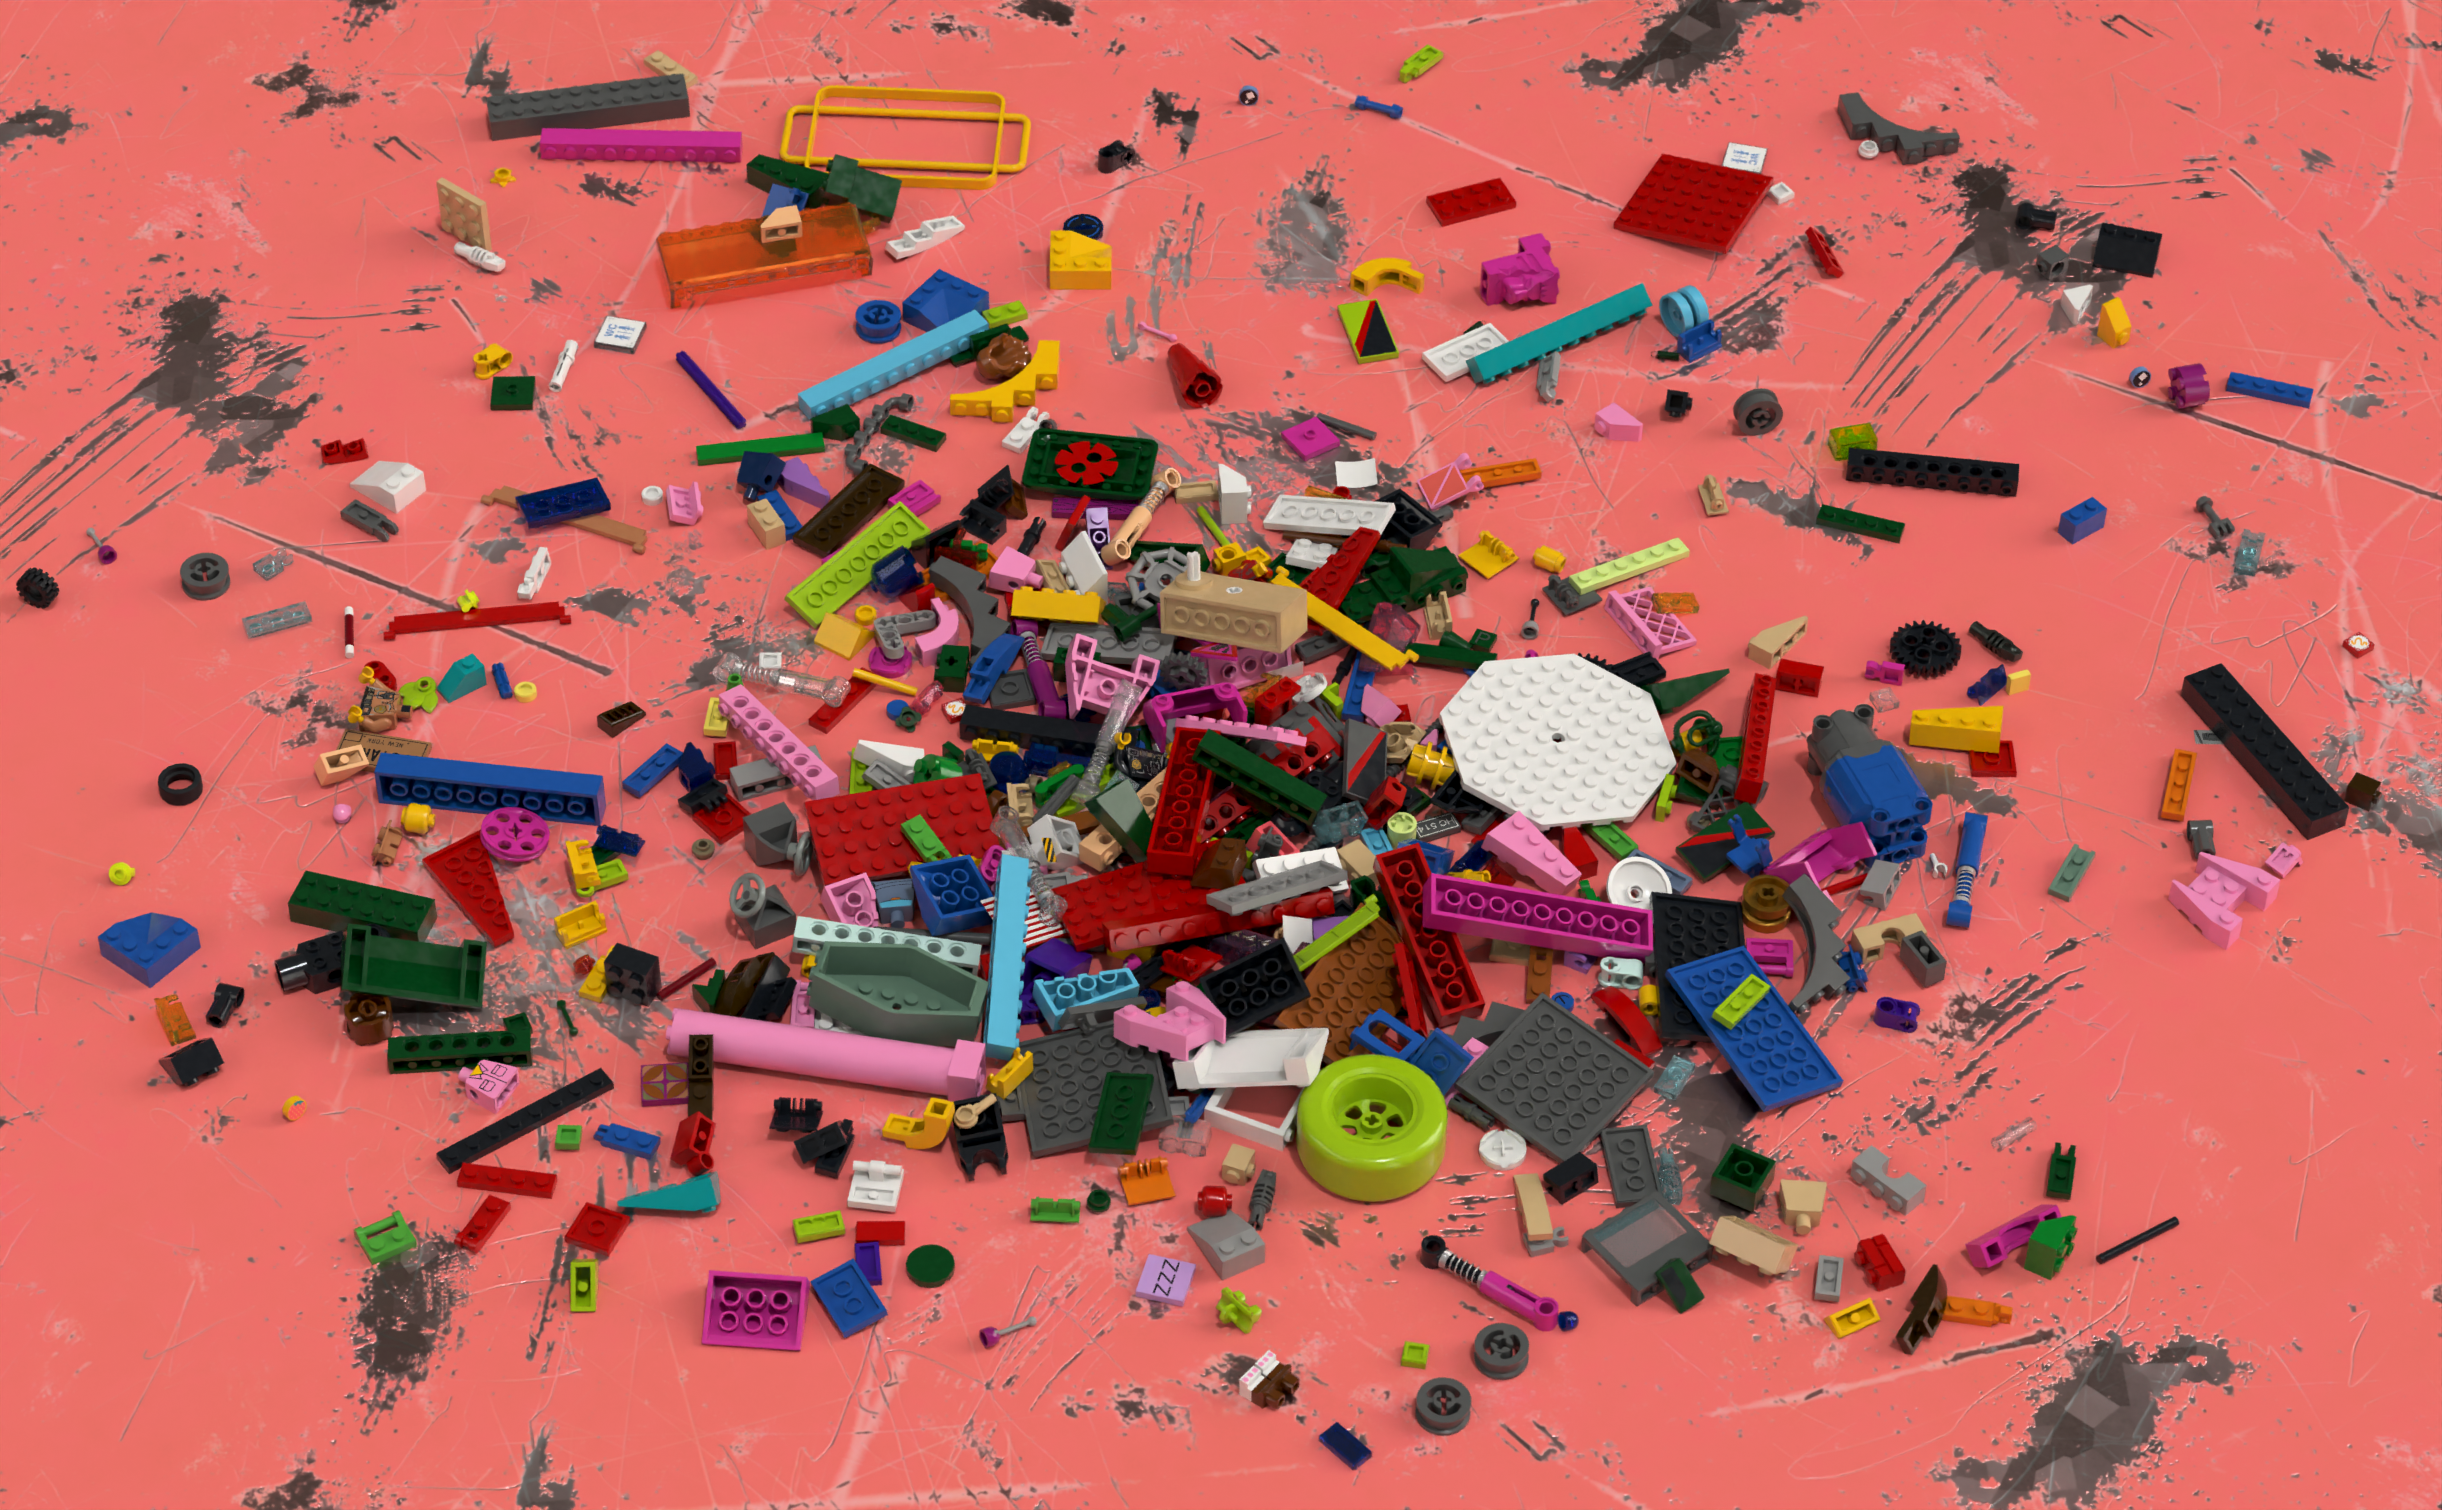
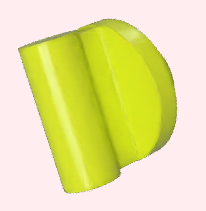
M466 589V595L457 598V602L463 612H468L473 606L475 609L479 608L477 603L480 600L474 591L469 592Z
M117 862L109 869V878L117 885H125L135 876V868H130L124 862Z

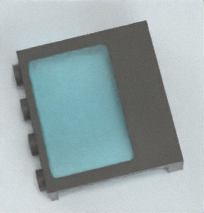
M1658 1191L1644 1196L1636 1204L1624 1208L1621 1213L1612 1218H1607L1594 1229L1587 1230L1582 1235L1581 1251L1583 1253L1593 1249L1632 1288L1630 1301L1636 1307L1665 1290L1655 1272L1669 1259L1681 1258L1692 1274L1712 1261L1714 1247Z

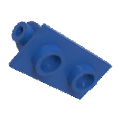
M1849 944L1850 951L1842 952L1843 957L1838 961L1840 968L1850 977L1845 986L1849 992H1855L1858 988L1863 987L1866 993L1868 991L1865 982H1868V977L1864 968H1860L1863 960L1859 951L1854 952L1851 944Z

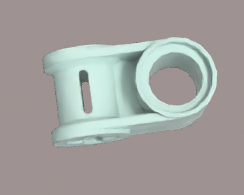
M1605 957L1601 960L1600 968L1602 971L1598 976L1600 985L1630 990L1642 987L1643 963L1638 959Z

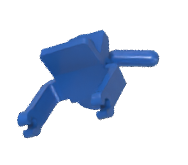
M1735 814L1733 816L1735 820L1733 821L1730 818L1728 825L1731 827L1735 840L1740 846L1728 852L1726 858L1742 873L1754 878L1759 876L1760 871H1763L1773 861L1769 850V841L1763 838L1755 839L1754 837L1750 839L1745 832L1742 818Z

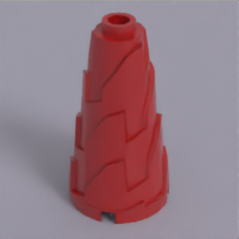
M1177 343L1172 345L1168 350V357L1184 400L1195 408H1203L1202 404L1205 403L1208 406L1219 398L1222 392L1221 378L1217 372L1211 369L1203 360H1199L1183 344Z

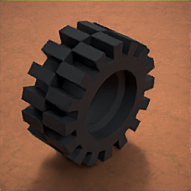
M36 567L26 570L16 583V589L21 591L19 595L25 597L23 599L25 602H30L29 605L33 606L35 604L36 608L41 607L44 609L58 596L59 588H57V582H53L55 579L48 576L49 573L45 572L44 574L40 568L37 571Z

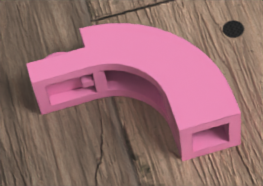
M939 597L931 599V611L936 615L938 627L931 633L915 637V653L923 667L937 663V654L942 652L943 645H957L959 641L956 609L949 610L946 604L943 605Z

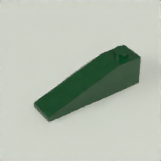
M1137 541L1131 549V555L1128 558L1130 561L1137 562L1140 554L1144 551L1148 553L1175 547L1176 551L1187 556L1188 552H1198L1200 554V570L1202 572H1206L1211 565L1203 544ZM1167 558L1154 560V562H1158V564L1164 563ZM1173 559V561H1174L1175 563H1177V564H1179V565H1181V566H1183V567L1185 566L1184 564H1182V563L1176 561L1175 559Z
M1728 668L1644 685L1639 688L1651 694L1655 707L1661 715L1673 712L1672 708L1683 705L1730 672Z

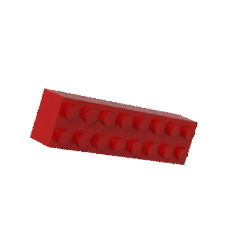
M1176 727L1147 849L1148 872L1185 876L1194 875L1217 773L1191 758L1208 729ZM1212 730V731L1218 733L1219 735H1221V731H1219V730Z
M1415 843L1376 855L1373 864L1374 872L1401 938L1413 957L1415 972L1438 1028L1459 1022L1461 1016L1473 1018L1482 1015L1485 1001L1457 933L1423 927V886L1431 875V871L1420 844Z

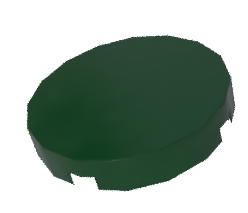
M929 1244L914 1249L907 1258V1275L910 1280L915 1281V1284L920 1287H939L953 1277L955 1271L954 1257L948 1249L939 1245Z

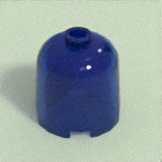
M903 545L872 565L870 570L872 580L869 583L875 593L879 591L886 598H895L925 582L923 573L921 571L917 573L914 564L917 562L907 547L904 548Z

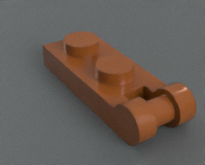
M1530 945L1526 1004H1532L1541 993L1550 997L1553 949ZM1536 955L1546 956V959L1536 960Z

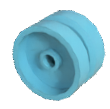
M1692 285L1663 295L1660 299L1659 310L1661 318L1673 336L1678 337L1679 334L1709 320L1705 299L1700 291Z

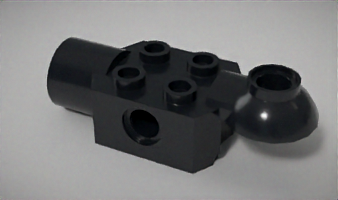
M1337 761L1326 772L1312 771L1302 780L1328 795L1311 826L1281 809L1274 812L1270 821L1286 837L1299 835L1303 831L1310 835H1316L1340 811H1343L1344 807H1347L1348 798L1342 796L1343 761Z
M377 924L365 925L371 926V935L392 938L387 930ZM344 930L299 943L296 954L274 960L277 976L283 991L303 986L312 993L318 994L341 987V949Z

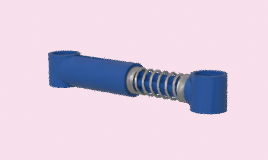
M1965 812L1955 870L1957 880L1953 900L1949 903L1947 925L1969 928L1973 905H1970L1973 884L1979 872L1988 815Z

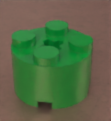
M928 754L922 759L916 760L913 784L963 776L962 768L957 765L958 761L955 759Z

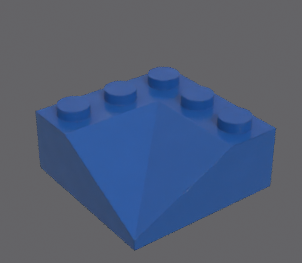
M938 269L902 302L903 321L925 332H929L973 310H976L982 316V311L989 309V292Z
M970 854L910 866L909 870L922 919L932 936L992 924L993 919L980 901L994 896Z
M153 912L115 923L98 936L101 955L149 988L201 948L198 930L181 918Z

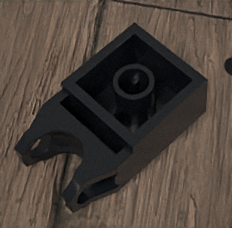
M989 1095L953 1101L955 1112L959 1107L968 1104L974 1105ZM998 1099L994 1104L978 1114V1121L971 1128L963 1129L958 1127L953 1118L961 1167L967 1173L969 1181L975 1180V1170L984 1162L994 1163L1002 1175L1007 1174L1006 1166L1009 1156Z

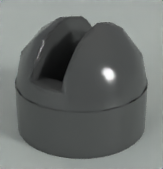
M1045 419L1039 424V429L1058 428L1057 423L1052 419Z

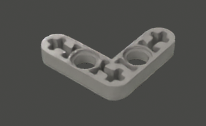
M922 610L877 618L874 621V634L884 655L890 659L901 658L904 655V642L900 634L934 628L936 626V615L931 610Z

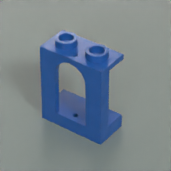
M1379 1008L1374 1014L1370 1013L1366 1017L1361 1027L1357 1026L1350 1035L1352 1041L1349 1049L1353 1050L1358 1044H1361L1375 1055L1391 1056L1410 1062L1426 1039ZM1378 1023H1382L1410 1041V1043L1398 1053L1370 1032Z

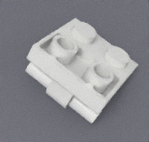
M854 1160L853 1170L855 1171L847 1200L848 1207L896 1212L904 1178L902 1166L886 1164L885 1161L871 1160L870 1162Z

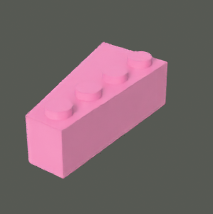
M1517 811L1490 831L1481 846L1485 851L1488 852L1490 850L1498 855L1497 859L1503 863L1507 861L1516 867L1517 872L1523 876L1528 875L1534 879L1535 884L1552 894L1565 896L1576 887L1582 875L1520 811Z

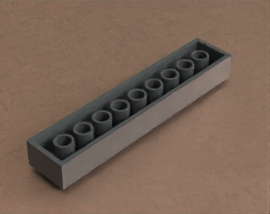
M684 74L653 76L650 78L486 97L492 141L541 135L542 128L594 129L690 117L689 97Z

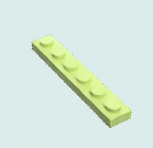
M1675 538L1570 575L1569 583L1579 595H1583L1689 557L1690 550L1679 538Z

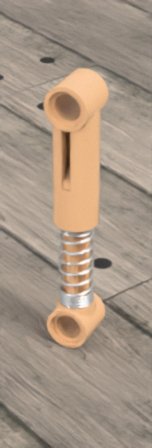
M1168 468L1152 477V488L1139 506L1132 510L1110 543L1102 547L1101 557L1107 565H1115L1130 557L1131 549L1152 521L1154 511H1156L1159 504H1161L1164 497L1171 490L1180 486L1181 477L1177 470Z

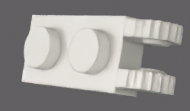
M1032 407L1027 412L1026 417H1023L1002 440V447L1021 454L1031 443L1032 434L1039 429L1040 422L1049 419V413L1042 412L1036 422L1034 419H1036L1039 410Z

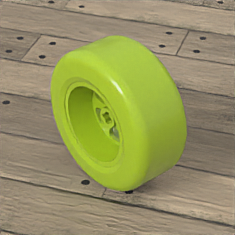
M1366 1054L1335 1061L1321 1069L1313 1082L1303 1089L1297 1107L1296 1134L1300 1160L1306 1171L1315 1181L1329 1191L1345 1198L1378 1202L1408 1195L1421 1188L1435 1175L1444 1158L1448 1120L1444 1096L1437 1084L1424 1071L1409 1062L1395 1057ZM1391 1120L1400 1127H1390L1387 1121ZM1343 1128L1355 1129L1357 1134L1352 1135Z

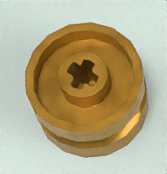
M1760 875L1750 879L1744 885L1742 895L1743 923L1748 928L1759 933L1769 934L1783 930L1789 924L1792 908L1782 897L1789 884L1785 880L1772 875Z

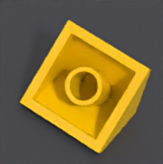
M826 612L814 639V644L850 661L875 634L874 631L841 615Z

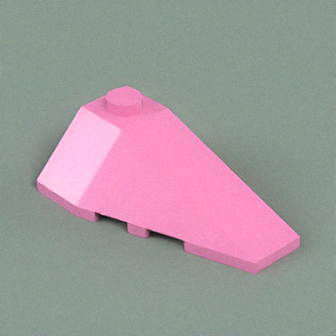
M866 873L824 886L820 900L831 921L871 928L873 926L878 927V912L876 911L875 902L876 893Z

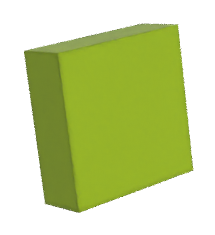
M1405 1341L1401 1366L1426 1369L1429 1345Z

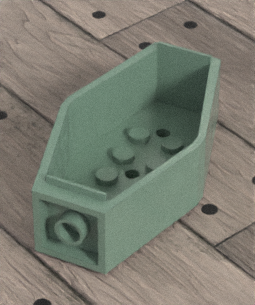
M825 941L822 950H817L814 962L817 965L811 967L809 980H812V982H809L806 994L810 996V1007L871 1037L932 1046L955 1047L957 1039L975 1042L984 1013L989 982L917 946L909 944Z

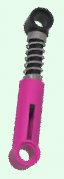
M1429 1235L1422 1240L1421 1263L1424 1267L1428 1269L1440 1267L1445 1270L1449 1269L1450 1273L1454 1272L1456 1276L1460 1275V1278L1466 1279V1282L1471 1281L1472 1285L1477 1284V1288H1479L1481 1293L1532 1320L1534 1326L1540 1331H1551L1556 1328L1559 1305L1553 1298H1541L1493 1271L1488 1272L1485 1269L1481 1271L1479 1266L1474 1267V1263L1470 1265L1468 1260L1463 1261V1257L1457 1258V1254L1454 1255V1252L1445 1247V1241L1440 1236Z

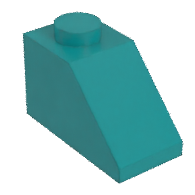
M473 653L454 662L438 685L437 691L448 703H451L487 685L484 665Z

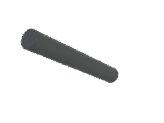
M1322 413L1317 415V418L1322 423L1371 440L1376 438L1377 433Z

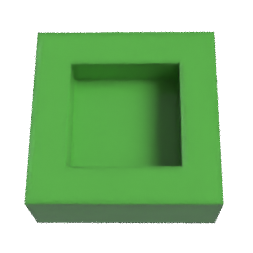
M558 1125L555 1148L580 1150L583 1132L582 1125Z

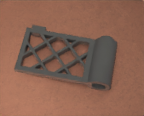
M1730 764L1726 767H1721L1718 777L1720 780L1715 786L1713 793L1709 795L1699 813L1694 811L1688 823L1691 824V829L1700 832L1706 828L1699 824L1700 820L1709 819L1712 824L1715 822L1714 818L1722 817L1733 810H1726L1724 803L1734 802L1736 807L1740 805V800L1734 799L1738 768ZM1764 780L1756 804H1751L1754 810L1761 803L1768 790L1769 783ZM1720 789L1729 792L1731 796L1721 798L1719 794ZM1719 804L1721 811L1712 813L1709 806Z

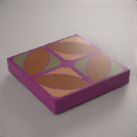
M689 1063L641 1065L642 1107L688 1104Z

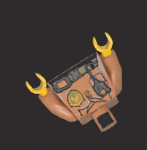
M366 666L363 668L358 679L360 683H369L370 685L365 688L360 707L353 705L349 709L348 721L350 723L358 721L360 731L379 733L386 730H395L399 718H412L413 707L411 705H402L400 693L388 688L377 678H372L374 671Z

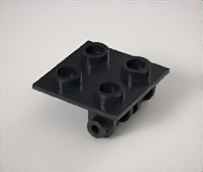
M1006 465L977 489L979 497L974 500L995 511L1003 503L1010 500L1014 495L1009 465Z
M779 1097V1099H774V1109L776 1110L769 1129H776L779 1132L800 1130L802 1133L817 1131L823 1115L822 1101L805 1098L804 1110L803 1098H800L799 1109H797L796 1098H793L792 1109L791 1098Z

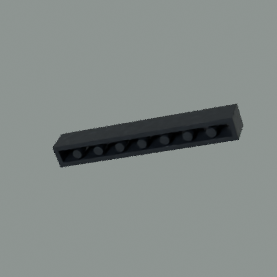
M971 705L965 706L959 723L960 739L973 741L981 738L993 740V744H997V741L1014 742L1019 748L1035 750V745L1039 744L1043 745V751L1046 747L1050 746L1056 748L1057 754L1092 758L1099 740H1107L1114 745L1112 755H1108L1110 758H1114L1115 747H1118V744L1114 741V735L1118 732H1122V741L1124 740L1125 733L1131 734V741L1126 745L1135 747L1140 745V730ZM1097 754L1104 759H1108V757L1103 754Z

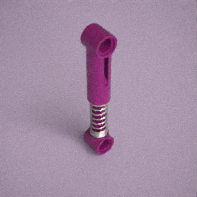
M1013 619L1010 634L1021 636L1025 639L1021 649L1028 666L1027 674L1039 705L1038 715L1065 719L1066 704L1064 700L1059 698L1048 664L1043 660L1039 645L1037 644V621L1035 619Z

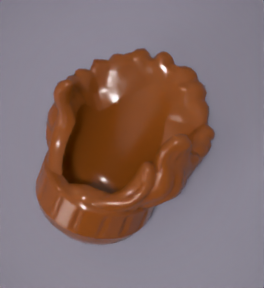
M1002 333L998 337L993 338L989 346L978 353L976 366L979 373L986 379L995 380L1003 376L1015 377L1031 362V353L1028 351V345H1024L1023 340H1019L1011 335L1008 336L1007 333Z

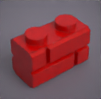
M1876 1235L1871 1239L1867 1238L1858 1242L1855 1260L1858 1266H1863L1865 1269L1866 1279L1869 1284H1874L1877 1291L1880 1292L1904 1283L1906 1270L1885 1235Z

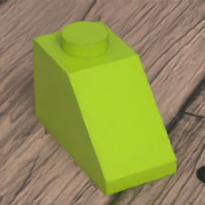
M573 1259L571 1261V1311H596L598 1259Z

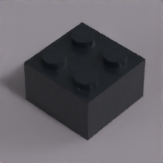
M616 943L604 961L607 993L649 1007L656 997V993L662 988L659 957Z

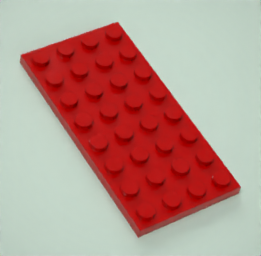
M980 773L806 801L803 804L823 886L863 873L867 874L869 880L910 874L907 867L911 861L928 863L923 860L900 829L901 824L919 814L942 842L952 858L957 857L958 854H970V856H974L976 859H982L985 852L991 846H1000Z
M1220 839L1200 845L1195 870L1203 852ZM1146 860L1059 886L1050 891H1053L1057 899L1054 907L1076 952H1080L1104 944L1102 922L1207 904L1206 895L1223 889L1191 886L1190 882L1193 876L1148 872ZM1242 876L1238 885L1246 883Z

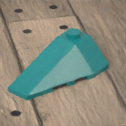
M714 1171L686 1179L680 1185L672 1183L658 1188L657 1191L648 1190L618 1200L617 1204L621 1207L685 1211L701 1209L702 1213L716 1210L715 1205L721 1202L718 1173Z

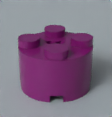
M2190 364L2168 370L2171 387H2168V395L2170 399H2174L2178 409L2199 406L2208 402L2210 387L2209 381H2204L2203 375L2207 373L2202 364Z

